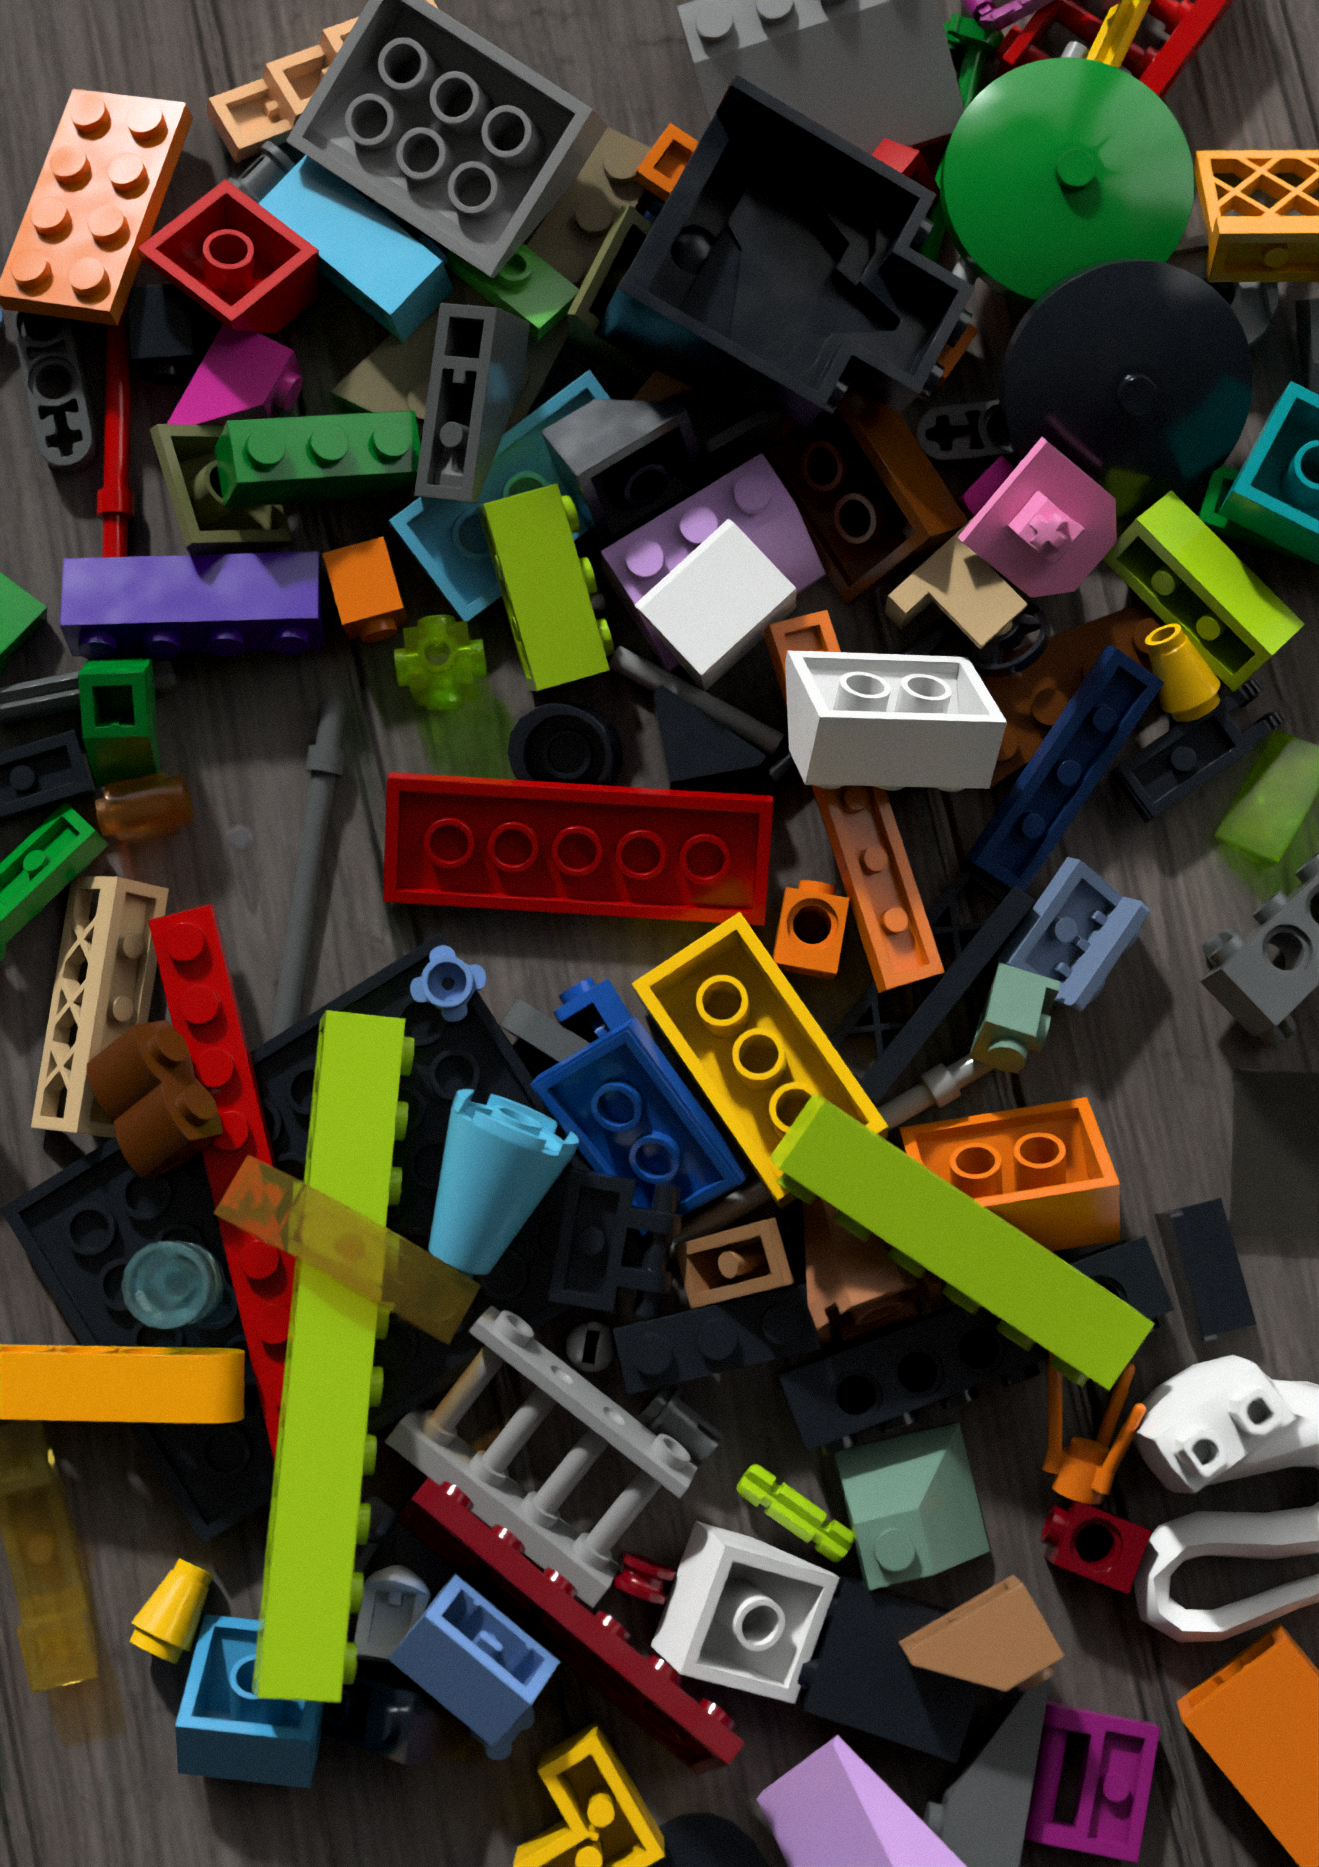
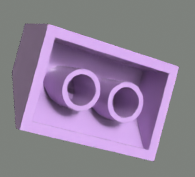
M763 453L601 551L603 574L664 669L670 673L682 665L634 605L727 519L734 522L796 587V595L826 576L795 502Z

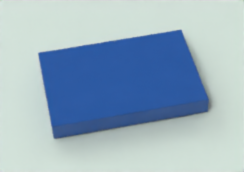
M636 1016L537 1075L530 1084L555 1120L559 1122L558 1124L567 1136L571 1131L577 1135L579 1140L577 1149L594 1172L637 1179L632 1203L634 1206L652 1208L655 1184H670L681 1187L677 1212L684 1216L742 1184L749 1174ZM636 1229L642 1238L647 1237V1231Z

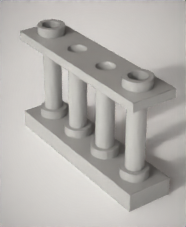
M491 1305L469 1330L472 1335L485 1345L435 1410H425L418 1405L409 1411L388 1436L385 1443L439 1486L443 1481H447L459 1488L473 1502L474 1508L471 1511L489 1526L493 1527L495 1524H498L514 1534L525 1546L526 1551L524 1554L544 1570L551 1568L564 1576L578 1591L577 1596L593 1608L609 1588L620 1567L612 1559L611 1548L661 1485L680 1499L688 1489L698 1468L689 1462L690 1455L679 1442L665 1434L655 1435L533 1338L534 1332L532 1328L522 1318L510 1311L504 1310L500 1312ZM506 1361L537 1386L487 1451L479 1450L477 1452L457 1436L458 1432L455 1426ZM558 1402L589 1427L538 1492H528L509 1477L507 1467ZM611 1444L641 1469L590 1533L583 1532L580 1534L560 1518L558 1509L606 1447Z

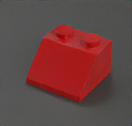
M226 179L137 248V257L232 330L276 334L317 300L319 250Z

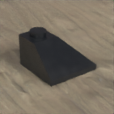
M594 399L541 431L556 473L601 551L710 485L687 409L681 403Z

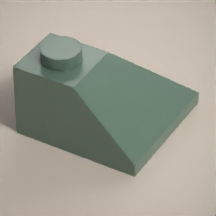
M958 1421L852 1446L833 1454L850 1528L855 1539L854 1545L862 1579L869 1590L935 1575L990 1552Z

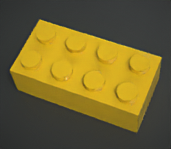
M741 912L732 916L632 983L639 1001L780 1209L798 1197L777 1182L783 1172L771 1161L770 1156L814 1092L882 1138L888 1137L887 1123Z

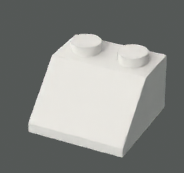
M695 1521L651 1647L679 1674L795 1704L801 1688L797 1680L802 1665L809 1662L812 1657L839 1577L830 1571L753 1537Z

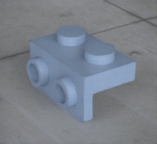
M1067 857L996 961L1061 981L1059 992L1053 1005L1080 1013L1087 1004L1096 999L1105 985V977L1121 954L1135 943L1139 937L1141 925L1150 913V908L1140 900L1122 896L1081 860Z

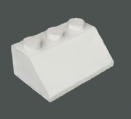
M787 650L785 672L789 751L805 785H815L823 789H838L842 786H876L889 791L900 790L903 787H934L947 792H958L964 788H990L1007 721L968 657Z

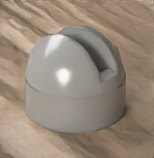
M586 1320L580 1322L569 1332L566 1339L565 1349L569 1361L574 1367L583 1372L595 1373L602 1371L612 1363L616 1356L617 1346L613 1330L601 1321ZM587 1330L600 1332L595 1350V1364L582 1362Z

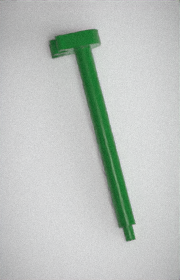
M953 13L951 21L944 22V29L950 53L964 57L958 86L965 110L977 95L984 61L996 60L994 56L1004 39V34L1001 30L982 29L980 21ZM950 138L944 140L935 177L939 189L943 158ZM940 196L927 212L926 218L933 221L934 225L918 252L936 264L946 227Z

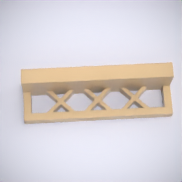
M76 876L71 881L31 1128L105 1138L116 1137L114 1120L101 1107L91 1089L87 1075V1063L133 1025L148 1023L157 967V957L148 920L165 916L168 888L111 876ZM93 892H100L96 916L90 923L89 912ZM87 959L86 979L80 986L78 981L80 968ZM76 1022L78 1026L76 1042L70 1049L68 1044L70 1030ZM66 1086L67 1098L63 1118H57L60 1092Z

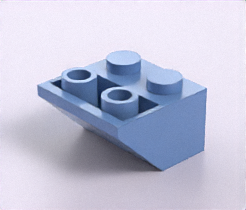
M456 1571L388 1658L492 1747L531 1706L560 1663L558 1657Z

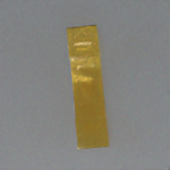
M247 1155L213 1214L265 1244L277 1247L390 1310L389 1313L446 1345H449L481 1286L447 1263L379 1223Z
M23 1420L0 1426V1529L22 1623L16 1630L31 1693H36L98 1676L94 1626L72 1515L54 1454L41 1420Z

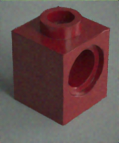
M1065 1497L1062 1508L1054 1505L1049 1511L1041 1532L1040 1542L1047 1545L1043 1556L1053 1564L1129 1594L1152 1531L1140 1524L1091 1504L1081 1503ZM1088 1525H1101L1106 1535L1103 1550L1091 1558L1080 1557L1076 1550L1078 1533Z

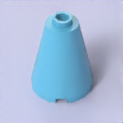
M471 1089L458 1090L451 1105L428 1247L429 1252L438 1259L436 1267L440 1271L465 1281H471L474 1274H489L573 1157L579 1144L577 1135L572 1131L565 1141L554 1134L559 1122L518 1102L494 1094L490 1095L487 1105L470 1102L475 1091Z

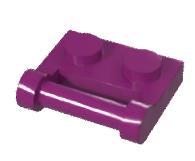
M1047 1700L1024 1839L1138 1863L1160 1727L1153 1722L1078 1708L1066 1703ZM1068 1730L1086 1734L1071 1823L1053 1819Z

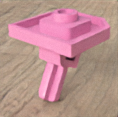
M1041 437L958 538L1031 598L1075 592L1117 543L1116 499Z

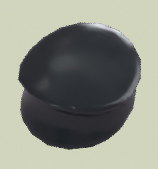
M563 701L536 707L521 717L510 733L508 757L511 769L517 780L613 786L618 780L623 765L622 744L615 727L602 714L586 705Z

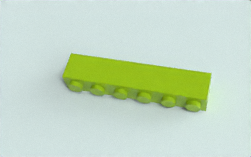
M816 1092L813 1093L770 1156L771 1161L783 1172L777 1182L789 1192L810 1205L818 1195L835 1206L838 1211L832 1219L840 1226L865 1242L873 1232L893 1245L887 1254L890 1259L920 1279L928 1269L948 1282L941 1292L971 1314L975 1315L982 1305L1000 1317L1001 1320L996 1329L1023 1349L1029 1351L1034 1343L1037 1342L1055 1354L1049 1365L1080 1387H1083L1087 1380L1091 1378L1109 1391L1154 1326V1323L1138 1310Z

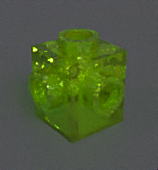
M432 615L419 619L417 621L418 627L403 628L405 648L394 649L397 681L399 687H410V692L417 707L427 706V709L434 711L451 710L464 706L465 701L479 699L476 678L487 677L483 639L472 640L467 621L455 622V617L451 615ZM450 654L449 659L442 665H433L427 661V656Z

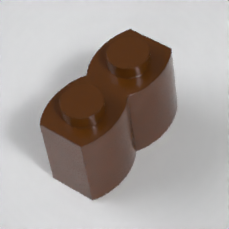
M167 1020L133 1025L87 1063V1075L91 1089L101 1107L114 1120V1130L118 1145L129 1165L141 1178L174 1172L222 1135V1124L215 1100L194 1077L193 1062L187 1043Z

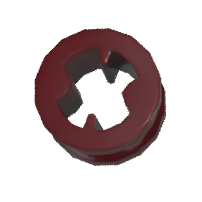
M622 1551L619 1560L623 1562V1570L620 1574L614 1576L611 1584L641 1599L657 1604H666L668 1595L664 1592V1585L669 1580L674 1581L677 1572L653 1559L633 1552Z

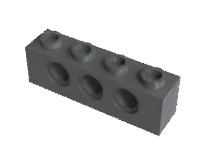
M1319 851L1294 874L1302 882L1288 896L1281 890L1277 891L1252 914V917L1259 924L1245 938L1238 932H1235L1209 956V959L1216 966L1200 981L1253 1038L1276 1027L1319 985V924L1310 913V902L1319 905ZM1268 943L1275 945L1282 951L1286 962L1285 970L1275 967L1270 962L1267 956Z

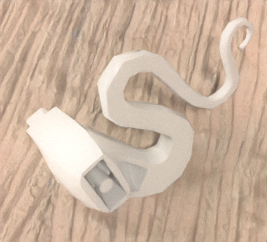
M1229 1355L1191 1365L1157 1386L1142 1402L1146 1407V1413L1132 1442L1147 1466L1163 1486L1173 1492L1196 1493L1206 1485L1288 1467H1316L1319 1470L1318 1384L1308 1381L1272 1380L1255 1363L1235 1355ZM1319 1501L1314 1506L1267 1513L1196 1511L1158 1525L1148 1540L1133 1580L1140 1620L1178 1642L1222 1641L1261 1626L1299 1608L1318 1603L1319 1574L1282 1584L1213 1610L1185 1609L1169 1596L1170 1576L1186 1560L1202 1556L1279 1559L1319 1553Z

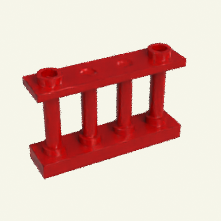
M1055 0L1035 12L1023 30L1014 25L1004 37L994 56L995 59L1001 62L996 79L1019 66L1052 58L1037 48V46L1055 22H1058L1090 45H1093L1103 21L1072 0ZM1151 0L1146 12L1166 25L1164 32L1170 37L1160 51L1152 46L1145 50L1132 41L1121 65L1132 72L1131 75L1143 82L1162 100L1234 0H1196L1194 4L1188 0H1183L1181 3L1176 0Z

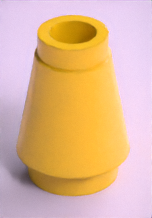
M1167 624L1152 631L1146 637L1145 643L1149 650L1148 654L1153 674L1164 682L1158 691L1161 709L1171 713L1173 719L1177 722H1189L1209 714L1220 703V696L1218 694L1221 685L1220 680L1187 635L1184 634L1179 624Z
M179 1558L173 1570H170L131 1623L136 1628L129 1642L157 1657L177 1664L183 1650L189 1652L191 1650L209 1591L208 1586L214 1575Z

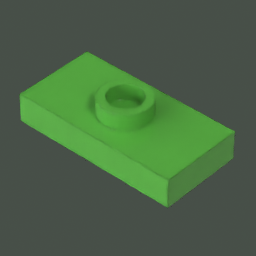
M524 244L519 247L494 279L451 250L446 253L448 259L447 268L495 307L530 322L529 334L537 341L567 315L579 291V288Z

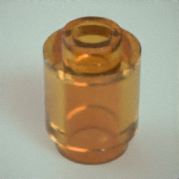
M161 772L106 784L104 787L105 798L96 799L95 801L97 819L104 837L114 835L119 846L180 834L181 827L195 823L192 798L183 774L169 777L167 772Z

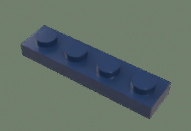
M1106 645L965 859L1008 888L1012 889L1016 885L1025 892L1164 682L1118 648Z

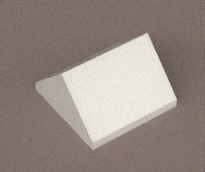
M727 519L634 606L697 686L706 691L764 638L762 631L769 624L782 621L796 608V587L734 522Z

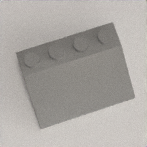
M368 0L286 139V142L494 279L575 181L608 125L592 108L426 0Z
M694 0L677 6L684 40L709 123L735 74L870 155L884 138L913 149L949 139L959 118L965 111L938 0Z

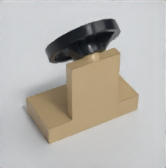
M970 520L888 595L884 613L902 630L933 601L965 633L962 646L965 657L969 658L975 670L979 674L988 677H1005L1023 671L1041 657L1049 644L1051 629L1045 614L1038 606L1024 601L985 560L960 541L958 536L971 522ZM1022 613L1029 614L1034 617H1019L1018 615ZM1040 629L1036 642L1026 653L1012 661L1001 664L1005 653L1016 649L1022 643L1024 635ZM974 644L980 650L988 644V664L982 663L973 657Z

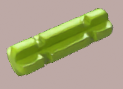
M753 1463L749 1466L736 1487L740 1496L756 1507L759 1504L766 1507L764 1510L765 1514L807 1544L812 1540L816 1543L815 1550L832 1562L838 1563L846 1556L855 1540L853 1532L835 1518L830 1522L826 1519L827 1514L825 1511L783 1482L781 1486L775 1482L776 1476L761 1465Z

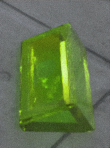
M1276 730L1213 838L1266 869L1276 865L1282 858L1319 794V746Z

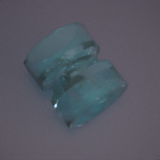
M163 1241L149 1244L133 1256L125 1268L122 1281L124 1301L133 1316L147 1326L160 1329L199 1323L214 1312L222 1300L225 1286L223 1268L214 1253L201 1244L188 1241Z

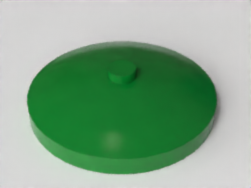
M1065 57L1039 60L1019 66L991 82L972 100L959 118L943 158L940 176V198L943 217L950 238L969 268L996 292L1014 302L1031 307L1055 283L1083 267L1098 262L1120 258H1142L1166 263L1186 230L1193 205L1195 181L1191 153L1185 135L1170 109L1156 93L1143 82L1114 66L1083 58Z

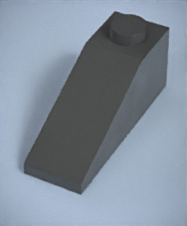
M440 303L414 496L477 504L522 386L530 322L497 307Z
M1050 1677L1041 1684L1026 1691H1020L1017 1685L1009 1689L941 1783L938 1803L928 1802L926 1805L923 1822L967 1867H1019Z

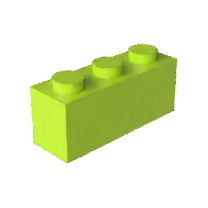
M558 483L484 503L476 507L528 690L540 691L609 671L610 668L606 656L614 654L613 640L606 620L604 618L596 620L589 595L597 593V585L588 557L578 558L572 533L579 532L580 525L571 496L569 494L561 496Z
M1172 490L1136 518L1102 559L1166 624H1179L1184 634L1187 635L1211 670L1233 692L1305 625Z

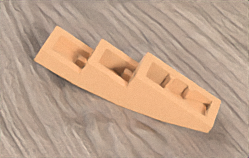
M426 0L427 2L438 8L434 0ZM358 17L322 30L319 45L265 64L262 79L208 98L206 113L236 163L261 153L260 147L266 141H270L276 146L286 142Z

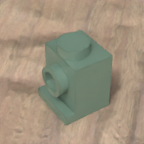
M999 962L982 999L969 1058L989 1064L1001 1071L1019 1073L1025 1066L1029 1050L1040 1053L1044 1045L1051 1021V1016L1047 1014L1059 992L1061 981Z

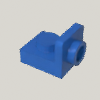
M589 977L570 987L559 995L563 1006L553 1012L558 1023L566 1026L592 1009H595L599 1017L589 1024L597 1038L602 1037L632 1018L609 978L596 985L592 977Z

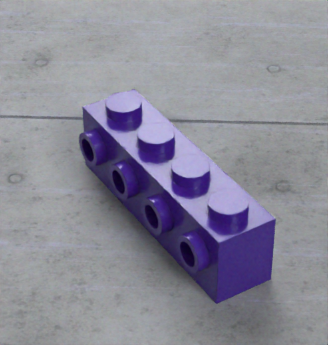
M319 551L63 558L60 628L72 657L83 656L90 660L112 659L116 655L143 654L158 659H169L178 656L180 653H211L221 657H233L246 651H275L283 655H297L307 650L325 649V580Z

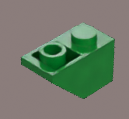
M152 658L87 660L78 673L83 740L96 787L160 785L161 769Z

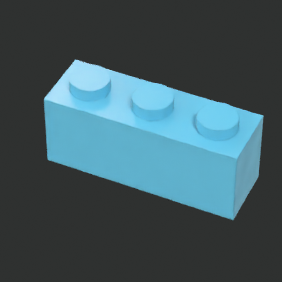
M305 155L259 202V205L319 250L318 272L404 343L440 303L454 291L444 267L448 263L447 257L425 235H420L415 239L402 228L404 224L398 215L377 201L371 203L359 193L360 190Z

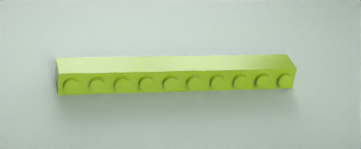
M326 1010L320 1019L252 1691L257 1698L341 1702L342 1684L353 1685L355 1679L356 1642H346L349 1614H360L363 1599V1572H353L355 1546L356 1544L366 1545L370 1525V1504L360 1503L362 1475L372 1476L376 1461L377 1438L376 1435L366 1434L368 1409L369 1407H379L383 1387V1367L373 1366L375 1339L385 1340L389 1323V1300L379 1299L381 1272H392L396 1248L395 1233H387L385 1230L388 1206H398L402 1185V1168L392 1167L394 1141H404L408 1121V1102L398 1101L400 1076H410L414 1057V1038L404 1037L406 1019Z

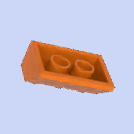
M1087 1097L899 1127L903 1152L1049 1251L1120 1240V1183Z

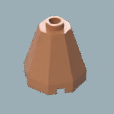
M817 1195L811 1205L806 1202L802 1203L808 1309L820 1343L832 1342L830 1332L832 1329H839L845 1341L859 1339L905 1322L918 1314L913 1301L924 1294L929 1306L941 1299L942 1284L939 1276L927 1269L920 1279L905 1270L887 1256L893 1245L873 1232L865 1242L847 1231L832 1219L838 1209Z

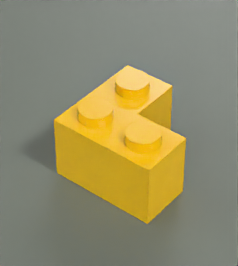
M598 1720L541 1754L537 1771L564 1819L517 1847L513 1867H648L665 1856L664 1836Z

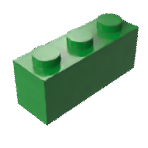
M415 410L229 420L226 422L215 445L224 508L408 496L416 484L421 444Z

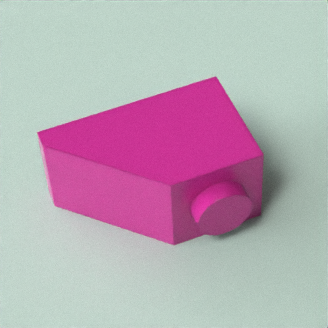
M223 323L167 424L225 425L229 420L276 418L281 408L289 410L302 388L303 377L300 376L302 371L294 351L258 332L232 330Z

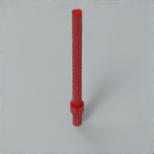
M126 302L118 326L107 324L104 485L102 489L97 491L96 515L98 519L103 520L102 557H128V522L135 519V493L129 490L131 356L128 302Z

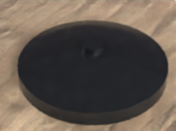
M1142 258L1112 259L1083 267L1067 275L1042 294L1029 308L1011 337L1004 356L999 382V408L1005 436L1019 463L1039 439L1043 437L1116 499V517L1141 515L1171 490L1181 500L1186 498L1210 479L1212 472L1219 469L1229 457L1240 438L1250 409L1253 391L1251 353L1243 328L1234 311L1213 287L1194 274L1164 262Z

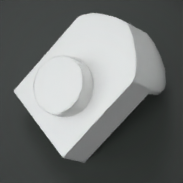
M402 1565L383 1568L374 1572L364 1583L362 1606L354 1642L357 1644V1659L392 1663L388 1658L430 1605L431 1594L426 1583L409 1568Z

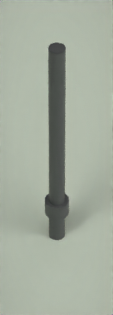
M323 698L316 745H310L308 748L305 772L310 773L311 777L269 1040L296 1024L299 1019L336 777H343L346 751L341 750L348 702L338 698Z

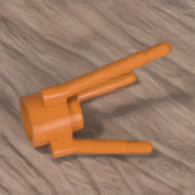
M1049 1351V1356H1050V1358H1049V1363H1050L1051 1360L1053 1359V1357L1055 1356V1354H1053L1052 1352ZM1128 1363L1119 1376L1096 1440L1073 1437L1070 1446L1062 1448V1374L1048 1364L1047 1451L1042 1470L1055 1474L1052 1489L1060 1495L1081 1503L1098 1505L1102 1503L1104 1494H1110L1115 1473L1146 1413L1144 1404H1135L1111 1449L1108 1448L1135 1373V1366L1132 1363Z

